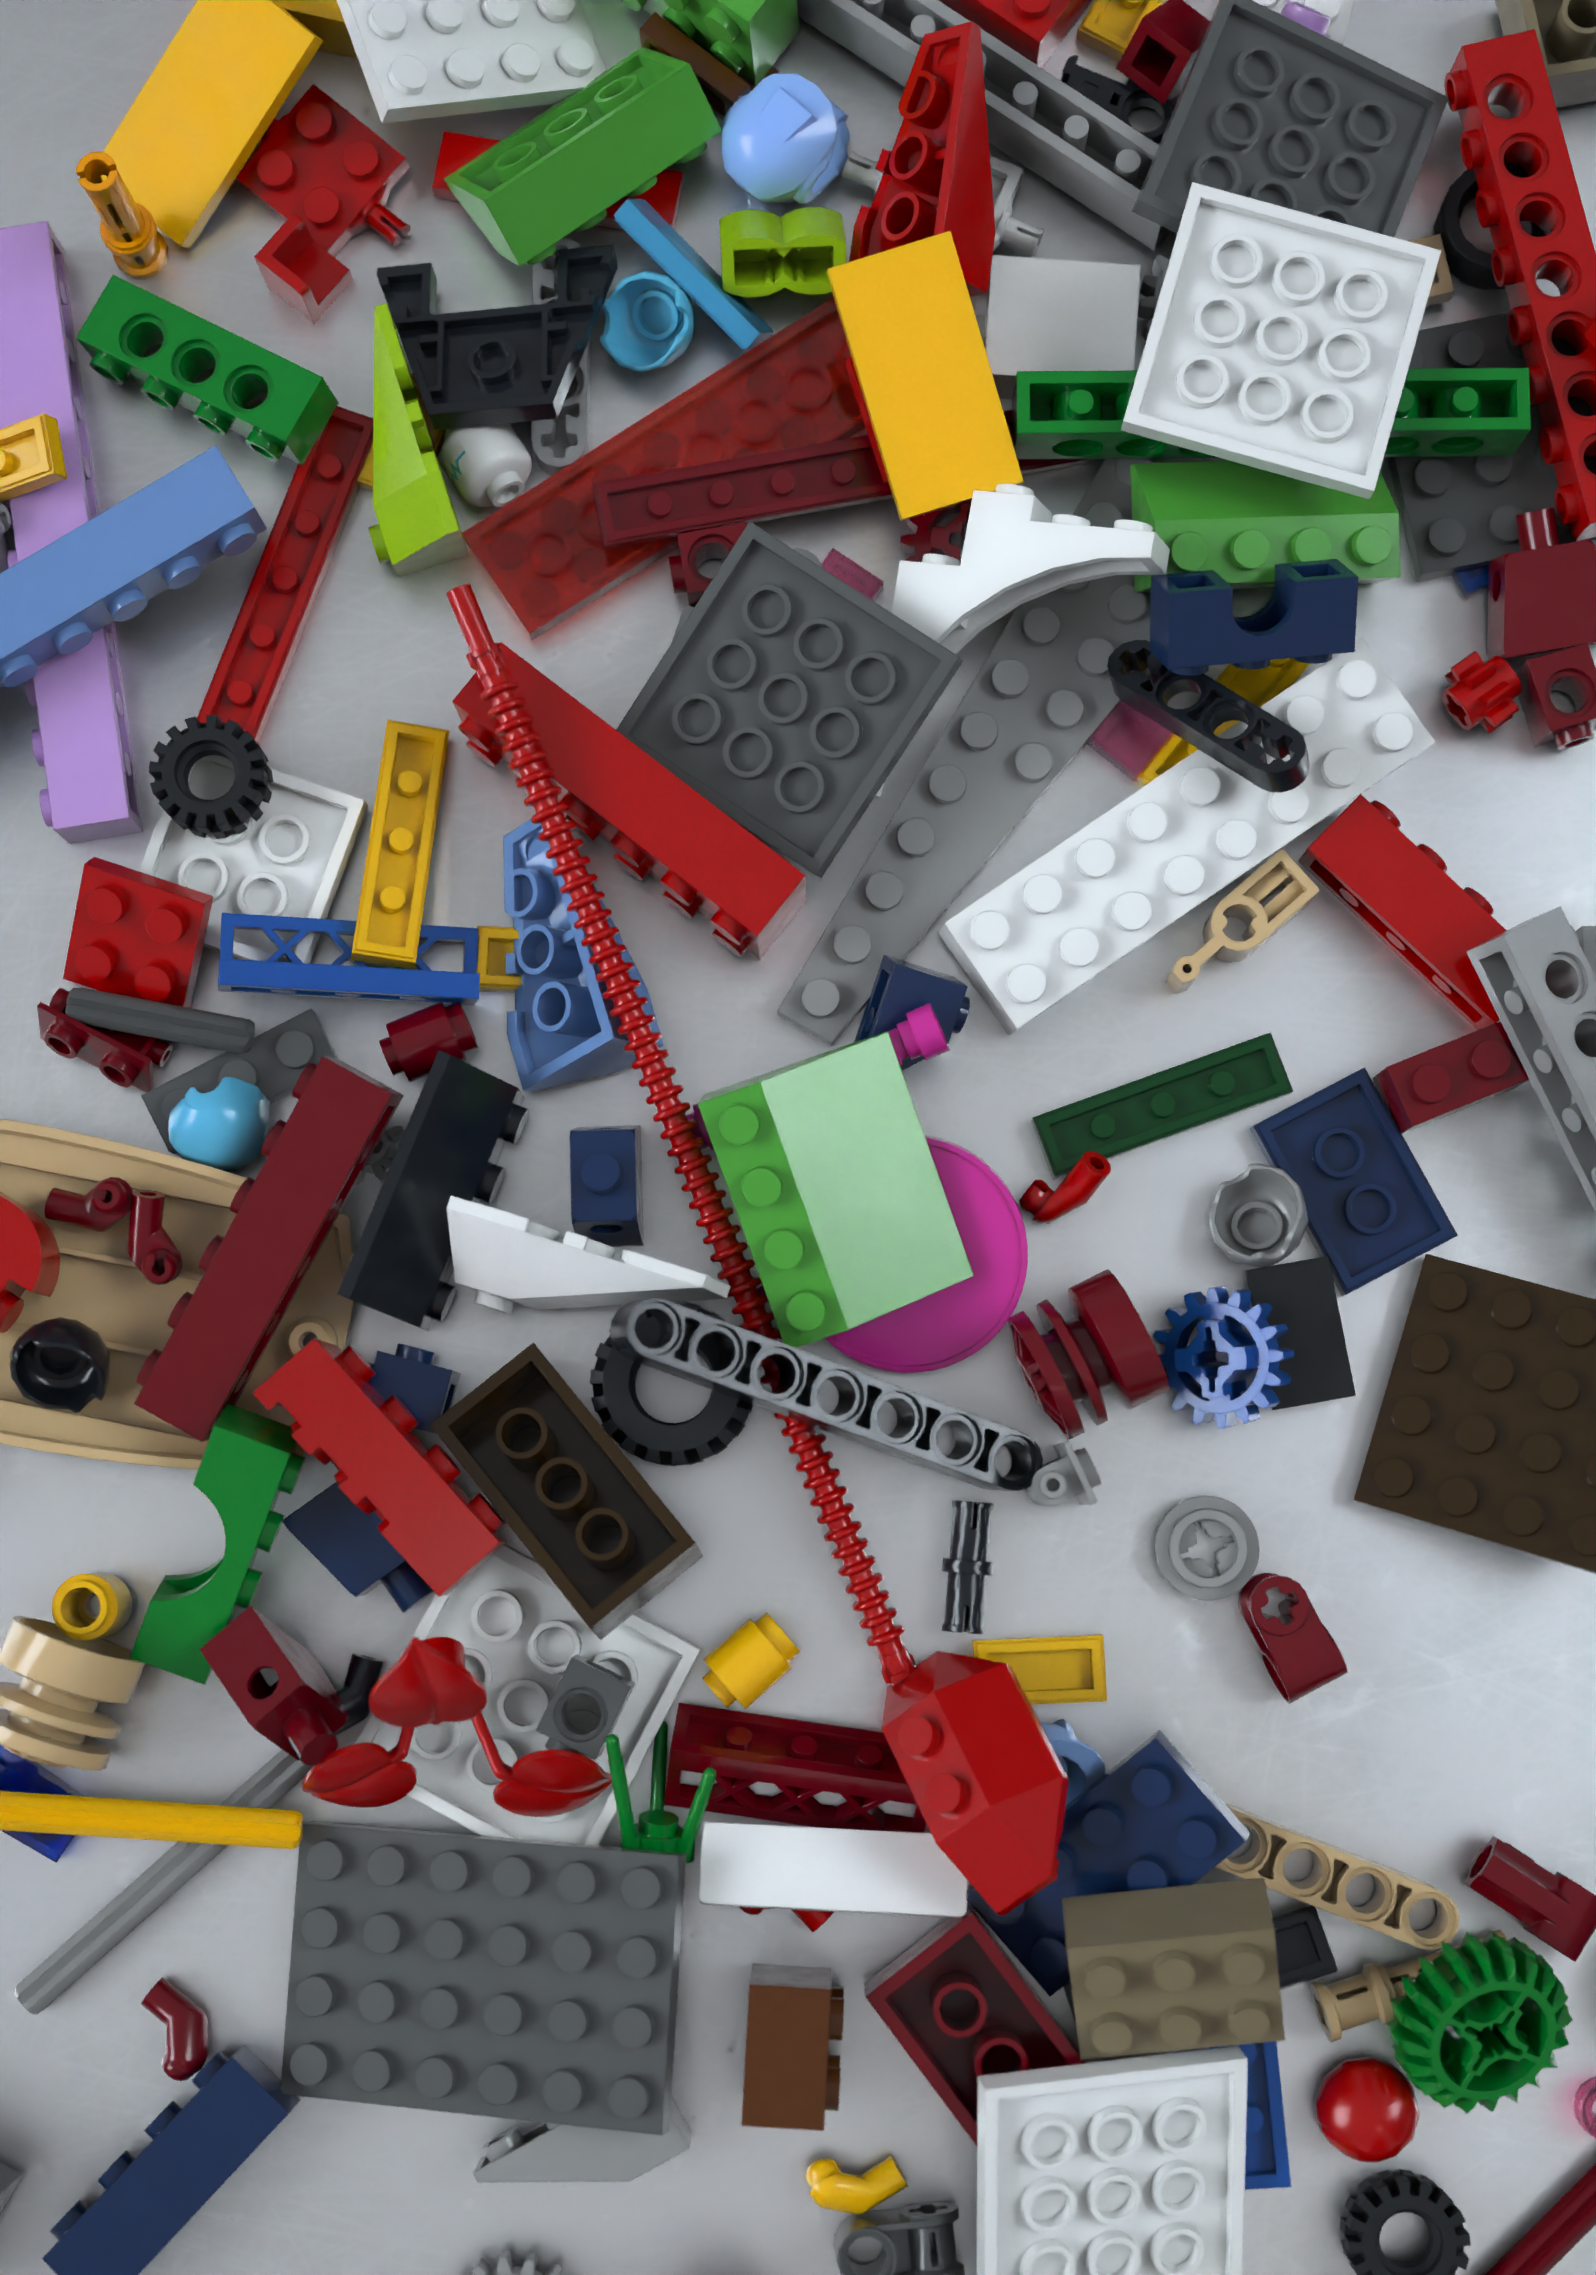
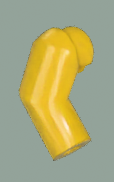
M890 2156L859 2176L841 2173L839 2164L829 2157L815 2161L808 2167L806 2172V2181L812 2188L810 2197L821 2208L854 2215L869 2211L909 2186L893 2156Z

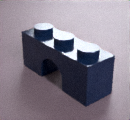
M1338 559L1275 564L1274 589L1267 604L1252 615L1234 617L1232 612L1233 588L1214 570L1151 575L1150 651L1167 669L1180 675L1203 674L1209 670V666L1232 664L1241 669H1262L1270 666L1271 660L1294 658L1298 662L1310 664L1328 662L1332 659V654L1355 652L1358 576Z

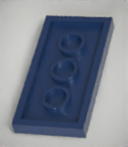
M1158 1730L1066 1805L1063 1830L1056 1858L1059 1859L1058 1874L1054 1882L1004 1916L997 1914L971 1883L967 1886V1901L1050 1997L1071 1981L1066 1949L1062 1898L1192 1885L1247 1841L1250 1832L1161 1730Z

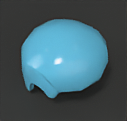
M643 271L625 277L603 303L605 329L600 337V341L605 351L620 367L644 372L668 366L686 351L692 340L695 325L691 298L668 275L653 271Z
M234 1077L222 1078L215 1090L207 1093H200L195 1087H191L185 1094V1098L181 1099L170 1112L168 1121L169 1142L182 1159L226 1172L240 1169L252 1163L261 1152L269 1132V1100L257 1086Z

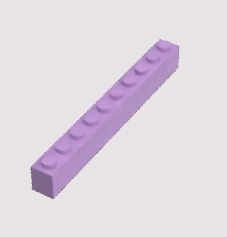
M47 221L0 228V429L42 413L56 418L67 479L1 502L9 510L11 516L10 528H13L16 549L8 551L9 568L100 514L64 250ZM115 621L94 632L92 640L82 649L66 655L59 653L39 665L37 673L24 683L28 701L32 707L37 706L40 728L32 730L31 738L36 761L40 767L45 766L48 789L40 790L42 816L46 826L53 827V830L69 844L143 832Z

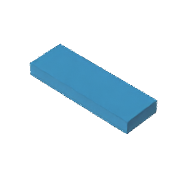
M627 199L614 214L615 221L742 350L760 348L775 332L740 296L732 295L723 290L722 277L645 199Z

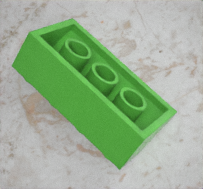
M641 47L596 77L585 88L567 96L444 178L450 191L499 255L518 266L523 264L532 265L543 261L553 254L557 248L556 242L572 231L587 230L600 223L607 215L606 209L624 196L635 197L649 190L657 182L656 175L672 164L686 163L701 155L707 148L706 141L720 133L722 129L690 63L646 47Z
M1233 461L1138 463L1130 465L1132 520L1151 525L1153 527L1152 532H1156L1169 547L1170 553L1166 574L1214 570L1233 589L1273 588L1275 564L1338 559L1358 576V584H1374L1401 577L1399 511L1381 471L1379 472L1376 487L1371 498L1366 499ZM1134 575L1135 593L1151 592V575Z

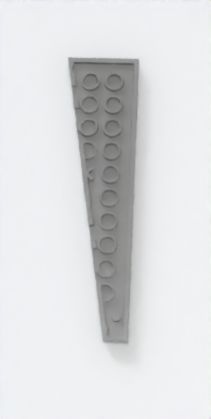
M1222 458L1105 459L1073 515L1089 520L1091 522L1090 526L1113 528L1116 520H1132L1130 465L1229 460ZM1114 575L1066 585L1017 607L779 1006L777 1015L832 1046L867 1005L883 956L887 955L903 961L920 942L922 936L939 916L949 908L976 872L998 850L1003 840L1020 820L1025 818L1122 703L1113 690L1107 668L1109 656L1123 643L1133 640L1150 641L1151 592L1135 593L1134 575ZM1147 668V669H1146L1144 672H1142V673H1143V674H1146L1149 669Z

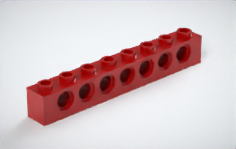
M1535 29L1462 46L1450 72L1445 76V95L1449 97L1447 103L1450 110L1453 112L1458 111L1463 128L1460 137L1462 160L1468 170L1474 169L1479 188L1476 194L1477 216L1481 226L1490 229L1495 247L1491 256L1493 276L1499 287L1505 286L1511 307L1507 313L1509 336L1515 346L1521 345L1526 368H1529L1530 405H1537L1542 427L1539 430L1540 452L1547 465L1553 464L1558 483L1554 497L1556 512L1562 524H1569L1573 542L1596 537V475L1591 473L1584 463V456L1596 457V349L1584 335L1596 321V253ZM1489 105L1505 107L1513 118L1504 119L1496 116L1490 110ZM1505 163H1516L1522 166L1529 177L1520 178L1512 175L1506 169ZM1531 221L1536 223L1542 229L1544 236L1535 237L1529 235L1523 230L1520 222ZM1545 279L1551 281L1557 286L1560 296L1544 294L1538 288L1536 280ZM1552 338H1562L1569 341L1576 351V356H1566L1559 353L1553 346ZM1568 397H1579L1585 400L1592 410V416H1582L1574 412L1568 403Z

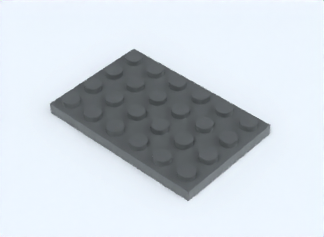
M314 1821L303 1823V1833L298 1855L280 2090L285 2095L654 2135L665 2134L670 2129L686 1853Z

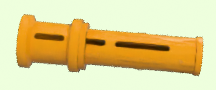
M91 152L78 162L76 174L80 176V179H78L79 184L85 189L96 212L102 219L100 222V235L104 244L113 253V258L119 270L126 276L136 280L149 279L157 275L165 267L168 260V246L162 234L157 231L156 223L150 211L143 205L134 202L128 187H126L116 168L117 165L114 159L103 152ZM101 175H106L107 179L103 181ZM140 255L144 263L139 264L135 257Z

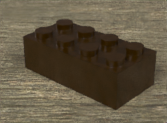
M534 1342L430 1424L561 1593L600 1640L703 1557L694 1540Z

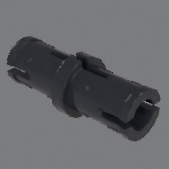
M952 1500L953 1518L950 1558H943L942 1571L948 1572L944 1624H942V1631L962 1633L965 1607L963 1632L984 1634L983 1616L986 1575L993 1576L994 1563L988 1562L991 1514L994 1504L974 1502L971 1527L973 1502Z

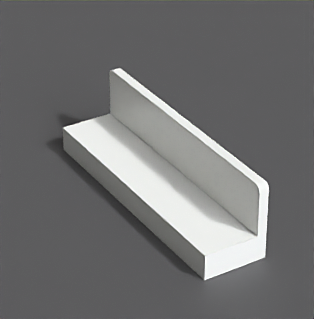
M703 1822L698 1896L700 1903L703 1905L962 1918L966 1914L967 1879L938 1847L931 1833Z

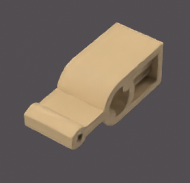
M1281 848L1219 902L1205 922L1202 933L1204 946L1192 956H1184L1178 959L1168 974L1165 983L1175 994L1181 993L1192 985L1200 970L1212 959L1216 958L1220 961L1232 963L1240 962L1249 957L1309 905L1320 889ZM1281 886L1284 888V889H1283L1280 893H1278L1272 900H1270L1264 907H1262L1261 904H1262L1268 897H1270V896H1271L1275 891H1277ZM1226 917L1238 918L1246 924L1247 929L1242 935L1244 941L1231 940L1224 934L1223 929L1228 923Z

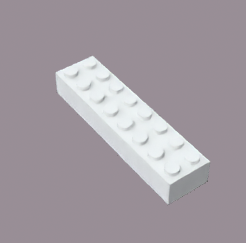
M1363 637L1355 642V652L1337 654L1330 661L1325 662L1260 707L1296 729L1304 737L1310 769L1308 776L1302 784L1282 793L1263 790L1198 749L942 925L938 934L1008 1035L1021 1028L1435 743L1433 737ZM1239 721L1217 737L1223 739L1237 737L1246 730L1248 725ZM1266 754L1268 764L1275 760L1273 757ZM1287 755L1282 760L1285 762L1290 759V755Z

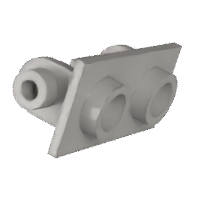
M1065 1441L1053 1446L1058 1458L1042 1465V1468L1035 1473L1032 1485L1025 1489L1029 1499L1038 1505H1058L1074 1497H1077L1080 1505H1089L1098 1502L1092 1488L1100 1485L1101 1480L1086 1449L1082 1448L1074 1451L1070 1441Z

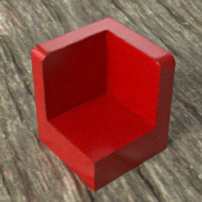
M293 213L254 257L268 288L313 324L321 318L354 280L350 269L313 241L306 222L296 213Z

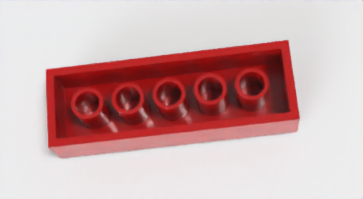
M500 642L505 656L503 662L509 681L516 680L519 684V687L514 691V695L516 698H524L526 701V705L521 708V712L524 716L529 715L533 718V723L528 726L531 734L538 733L540 735L539 742L535 744L538 751L547 752V758L542 761L545 769L552 768L555 774L550 778V783L552 786L561 787L562 792L557 796L559 804L565 803L569 806L565 819L567 822L574 821L576 823L574 831L591 843L598 836L605 840L616 851L613 858L622 868L643 881L647 874L657 880L666 890L662 895L664 899L686 917L692 919L697 912L705 917L716 928L712 935L728 950L739 957H742L746 951H749L761 960L805 905L806 875ZM476 672L452 701L462 721L458 728L469 738L466 745L483 761L492 767H496L502 761L509 767L514 761V757L512 754H505L502 751V747L507 744V739L505 736H497L495 734V729L500 726L497 718L490 719L488 717V711L493 706L490 701H483L481 699V693L485 691V688ZM519 771L514 772L518 776L515 780L516 784L522 779ZM522 789L526 794H528V791L526 789Z

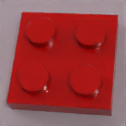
M93 857L84 864L63 979L102 992L191 1008L214 896Z

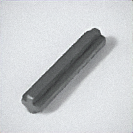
M86 988L71 989L65 1010L67 1016L85 1025L237 1054L247 1053L251 1050L255 1035V1024L250 1019Z

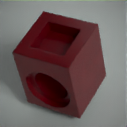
M749 521L677 533L680 555L668 557L674 594L687 592L689 605L695 607L713 579L699 573L700 565L713 558L725 560Z
M1588 643L1526 660L1516 673L1522 686V693L1518 697L1534 746L1539 747L1556 742L1558 750H1563L1592 740L1595 737L1593 731L1596 730V667ZM1559 690L1567 693L1574 701L1575 713H1565L1558 710L1551 701L1550 691Z

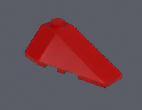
M971 21L924 34L898 105V110L901 116L904 117L892 151L885 149L881 151L875 169L883 173L871 208L861 205L854 224L849 262L951 231L970 297L987 294L995 240L980 26Z

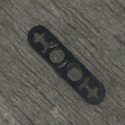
M1133 640L1123 643L1109 656L1107 668L1114 693L1121 701L1254 785L1269 792L1282 793L1296 788L1308 776L1310 762L1304 737L1296 729L1204 673L1199 675L1173 673L1150 651V641ZM1148 668L1151 678L1146 676L1142 672H1144ZM1181 692H1194L1200 695L1197 703L1189 708L1174 709L1167 705L1173 696ZM1236 720L1248 725L1242 734L1234 738L1223 739L1214 735L1216 728L1227 721ZM1266 754L1270 755L1275 760L1268 764ZM1287 755H1290V759L1285 762L1282 760Z

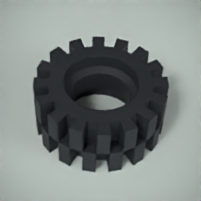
M206 715V722L200 723L194 716L185 719L188 728L181 732L174 725L166 732L171 738L168 744L164 745L158 741L153 750L159 757L158 762L150 761L149 773L155 779V782L150 783L152 793L160 801L158 804L176 824L184 830L188 828L196 836L205 838L206 833H211L216 839L227 838V830L234 829L237 834L247 830L248 828L244 822L250 817L257 822L263 815L259 808L261 802L269 803L272 795L267 785L268 782H273V775L267 765L269 760L264 751L248 731H243L238 723L228 719L227 723H223L218 716ZM219 755L230 760L234 766L235 778L232 787L225 795L217 799L205 800L196 797L191 793L188 784L191 768L203 757Z
M1399 2169L1398 2176H1393L1386 2170L1377 2173L1379 2181L1370 2184L1367 2179L1362 2181L1358 2185L1362 2193L1357 2199L1349 2195L1344 2205L1349 2211L1347 2218L1341 2217L1340 2230L1344 2234L1345 2239L1341 2241L1344 2254L1349 2259L1350 2265L1357 2275H1455L1458 2267L1466 2270L1469 2257L1464 2253V2246H1471L1470 2234L1463 2227V2223L1466 2221L1461 2211L1452 2202V2199L1431 2179L1424 2175L1421 2178L1416 2177L1410 2170ZM1401 2212L1419 2215L1425 2220L1429 2230V2242L1424 2253L1419 2258L1406 2263L1389 2259L1383 2254L1380 2246V2232L1384 2223L1391 2216Z

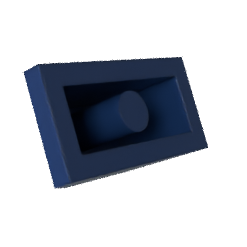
M884 955L854 1042L897 1028L896 1024L907 1020V1012L930 1003L949 1043L952 1032L958 1034L967 1019L970 999L965 994L968 986L953 976ZM922 1055L915 1059L909 1057L902 1060V1071L924 1060V1056Z

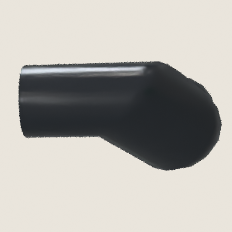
M352 1654L343 1688L336 1691L349 1713L347 1723L334 1734L335 1736L362 1722L369 1715V1694L380 1677L384 1661L366 1655Z

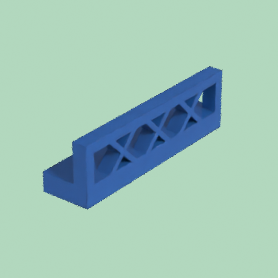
M222 913L218 991L439 1003L443 1001L444 1004H454L460 1001L461 1005H474L479 999L480 973H476L478 928L421 925L419 940L426 941L418 947L415 964L418 970L397 967L378 968L367 967L364 962L351 960L353 945L349 947L339 936H354L356 921ZM234 929L262 930L279 950L266 961L233 959ZM274 931L298 933L287 943H284ZM309 933L326 934L343 954L330 965L303 963L291 949ZM436 941L464 942L462 972L432 971L419 956ZM283 956H286V958H287L290 962H278V961H279ZM349 959L354 966H343V964Z

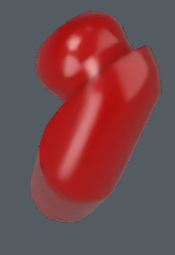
M1087 1151L1055 1191L1049 1188L1043 1180H1034L1019 1199L1020 1206L1025 1211L1034 1215L1033 1221L1050 1224L1088 1202L1110 1174V1163L1098 1152Z

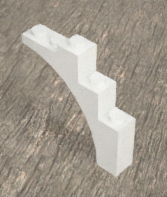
M1015 484L996 485L995 492L973 490L961 563L956 558L941 554H924L922 562L900 560L891 613L954 654H957L981 630L1016 607L1066 585L1114 575H1166L1170 549L1156 532H1152L1153 527L1140 521L1116 520L1113 528L1090 526L1091 522L1083 517L1056 514L1053 515L1052 522L1050 523L1052 513L1038 500L1032 489ZM883 785L875 795L876 798H880Z

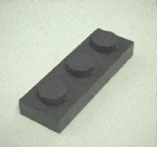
M309 1009L254 1037L249 1052L243 1054L225 1052L141 1095L168 1151L176 1154L178 1152L169 1142V1115L180 1100L185 1098V1094L191 1087H195L200 1093H207L215 1090L222 1078L234 1077L257 1086L271 1105L292 1094L298 1078L309 1063L313 1062L318 1065L322 1056L338 1058L316 1013Z

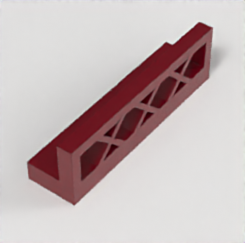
M685 1703L678 1704L669 1754L664 1805L690 1809L699 1786L682 1784V1770L703 1773L706 1768L711 1767L716 1770L715 1781L717 1783L713 1784L705 1811L817 1828L925 1833V1819L883 1732ZM756 1782L775 1784L782 1792L773 1797L756 1795L748 1786ZM822 1791L839 1793L847 1801L838 1806L820 1804L813 1796ZM887 1801L915 1805L913 1817L885 1814L878 1806Z

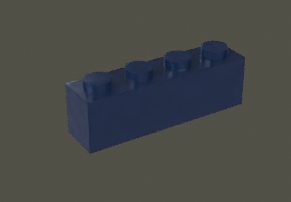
M243 2045L230 2059L219 2051L191 2080L200 2091L182 2109L173 2100L144 2130L153 2141L135 2159L126 2150L97 2180L106 2191L88 2209L79 2200L50 2230L59 2241L42 2260L57 2275H139L300 2102V2099L294 2095L283 2094L280 2090L281 2080L246 2045Z

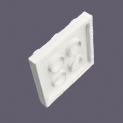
M209 755L201 758L193 765L189 773L188 784L191 793L205 800H213L225 795L234 782V766L230 760L219 755ZM270 768L273 775V782H268L267 785L272 792L269 803L261 802L259 808L263 815L257 822L252 817L248 818L244 822L248 829L239 834L234 829L226 831L227 838L216 839L211 833H206L205 838L196 836L188 828L184 830L176 824L162 808L138 871L214 896L203 946L219 952L222 913L327 919L368 808V804L364 799ZM234 929V957L243 960L266 961L279 950L262 930ZM274 931L284 943H287L298 933ZM309 933L291 949L303 963L310 964L321 934ZM283 956L278 962L290 961L286 958V956Z

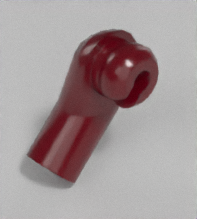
M116 1177L100 1181L86 1195L53 1188L47 1197L44 1214L50 1220L103 1232L130 1213L133 1191L125 1180Z
M136 1190L132 1192L127 1252L147 1281L155 1285H165L179 1276L183 1266L180 1251L162 1227L165 1195L162 1192L153 1190Z
M162 1977L145 1996L141 2005L166 2025V2053L162 2057L164 2072L173 2080H188L194 2073L203 2068L208 2057V2018L200 2007Z

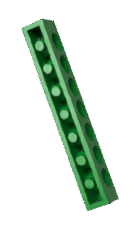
M1408 368L1384 457L1513 456L1531 430L1529 368ZM1138 370L1017 371L1012 396V442L1017 459L1218 457L1121 431Z

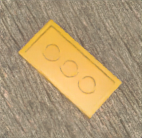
M197 0L103 150V153L108 154L114 159L117 165L116 168L126 187H128L134 202L148 209L156 226L182 247L191 249L323 43L321 38L274 0ZM101 175L103 181L107 179L106 175Z
M951 231L828 268V280L900 521L971 500L973 490L995 492L996 485L1022 484L1024 482Z

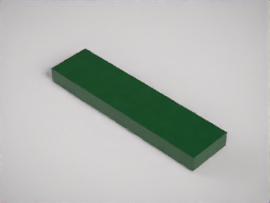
M1270 1032L1035 1116L1031 1119L1051 1176L1053 1179L1069 1174L1087 1151L1098 1152L1109 1160L1290 1095L1293 1089Z

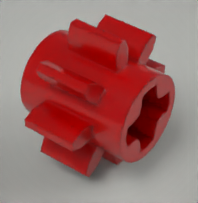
M1474 651L1452 666L1451 671L1445 675L1446 680L1451 686L1442 691L1443 703L1451 717L1466 730H1470L1480 723L1486 733L1489 734L1511 719L1512 715L1519 710L1513 699L1522 693L1521 682L1508 662L1498 655H1494L1483 662L1477 651Z

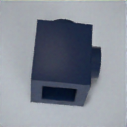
M398 1343L395 1355L377 1351L374 1364L368 1362L376 1375L368 1382L384 1400H387L394 1394L419 1422L415 1429L436 1434L430 1424L452 1407L461 1373L432 1365L435 1353Z

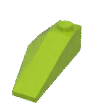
M387 303L374 306L373 507L379 524L368 527L379 563L391 560L398 577L467 556L469 553Z

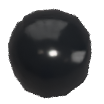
M58 1317L35 1324L17 1339L11 1349L9 1356L11 1378L26 1399L46 1409H69L73 1413H78L93 1399L97 1398L101 1401L104 1398L109 1381L110 1352L99 1333L80 1321Z

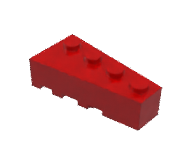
M314 1338L252 1393L268 1411L276 1405L284 1407L296 1420L290 1425L293 1430L291 1436L310 1456L313 1454L322 1464L327 1465L330 1461L339 1470L334 1475V1478L343 1493L368 1516L375 1512L382 1520L377 1527L387 1541L439 1597L448 1595L507 1543L505 1538L498 1532V1529L505 1524V1521L481 1494H478L471 1500L454 1480L462 1472L455 1462L437 1444L427 1450L411 1431L419 1424L417 1419L394 1394L387 1400L381 1397L368 1382L376 1375L375 1371L353 1346L349 1345L342 1351L337 1345Z

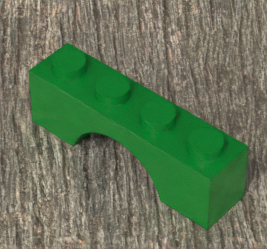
M229 1403L227 1404L214 1425L193 1483L212 1502L220 1515L225 1531L224 1556L210 1567L195 1573L165 1575L149 1603L130 1658L205 1685L212 1668L199 1649L232 1622L237 1606L247 1609L251 1605L263 1574L261 1571L252 1569L259 1549L270 1553L284 1518L283 1514L273 1511L279 1493L282 1491L290 1495L292 1494L306 1457L295 1453L298 1442L291 1436L293 1430L290 1426Z

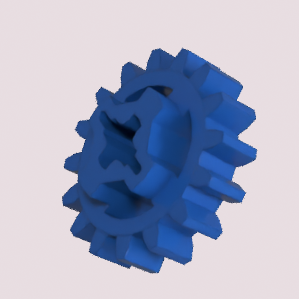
M1226 1286L1208 1288L1206 1297L1201 1291L1184 1295L1187 1310L1180 1306L1168 1308L1165 1315L1173 1325L1172 1329L1157 1330L1153 1335L1158 1342L1165 1345V1353L1158 1355L1163 1367H1166L1169 1389L1174 1388L1178 1393L1171 1408L1174 1411H1180L1193 1406L1194 1424L1209 1423L1215 1416L1218 1429L1236 1426L1237 1417L1243 1424L1260 1419L1258 1406L1267 1409L1277 1406L1280 1402L1277 1395L1271 1389L1272 1386L1290 1384L1292 1379L1286 1372L1279 1369L1280 1361L1294 1357V1350L1280 1348L1277 1339L1287 1332L1286 1324L1270 1326L1266 1319L1269 1317L1273 1306L1267 1302L1257 1304L1251 1308V1291L1246 1289L1236 1290L1230 1297ZM1242 1324L1250 1332L1253 1339L1242 1329ZM1197 1326L1198 1334L1187 1346L1189 1337ZM1216 1350L1227 1352L1229 1358L1228 1365L1225 1362H1217ZM1255 1368H1258L1253 1383L1247 1389L1246 1379ZM1194 1379L1201 1385V1388L1196 1384Z

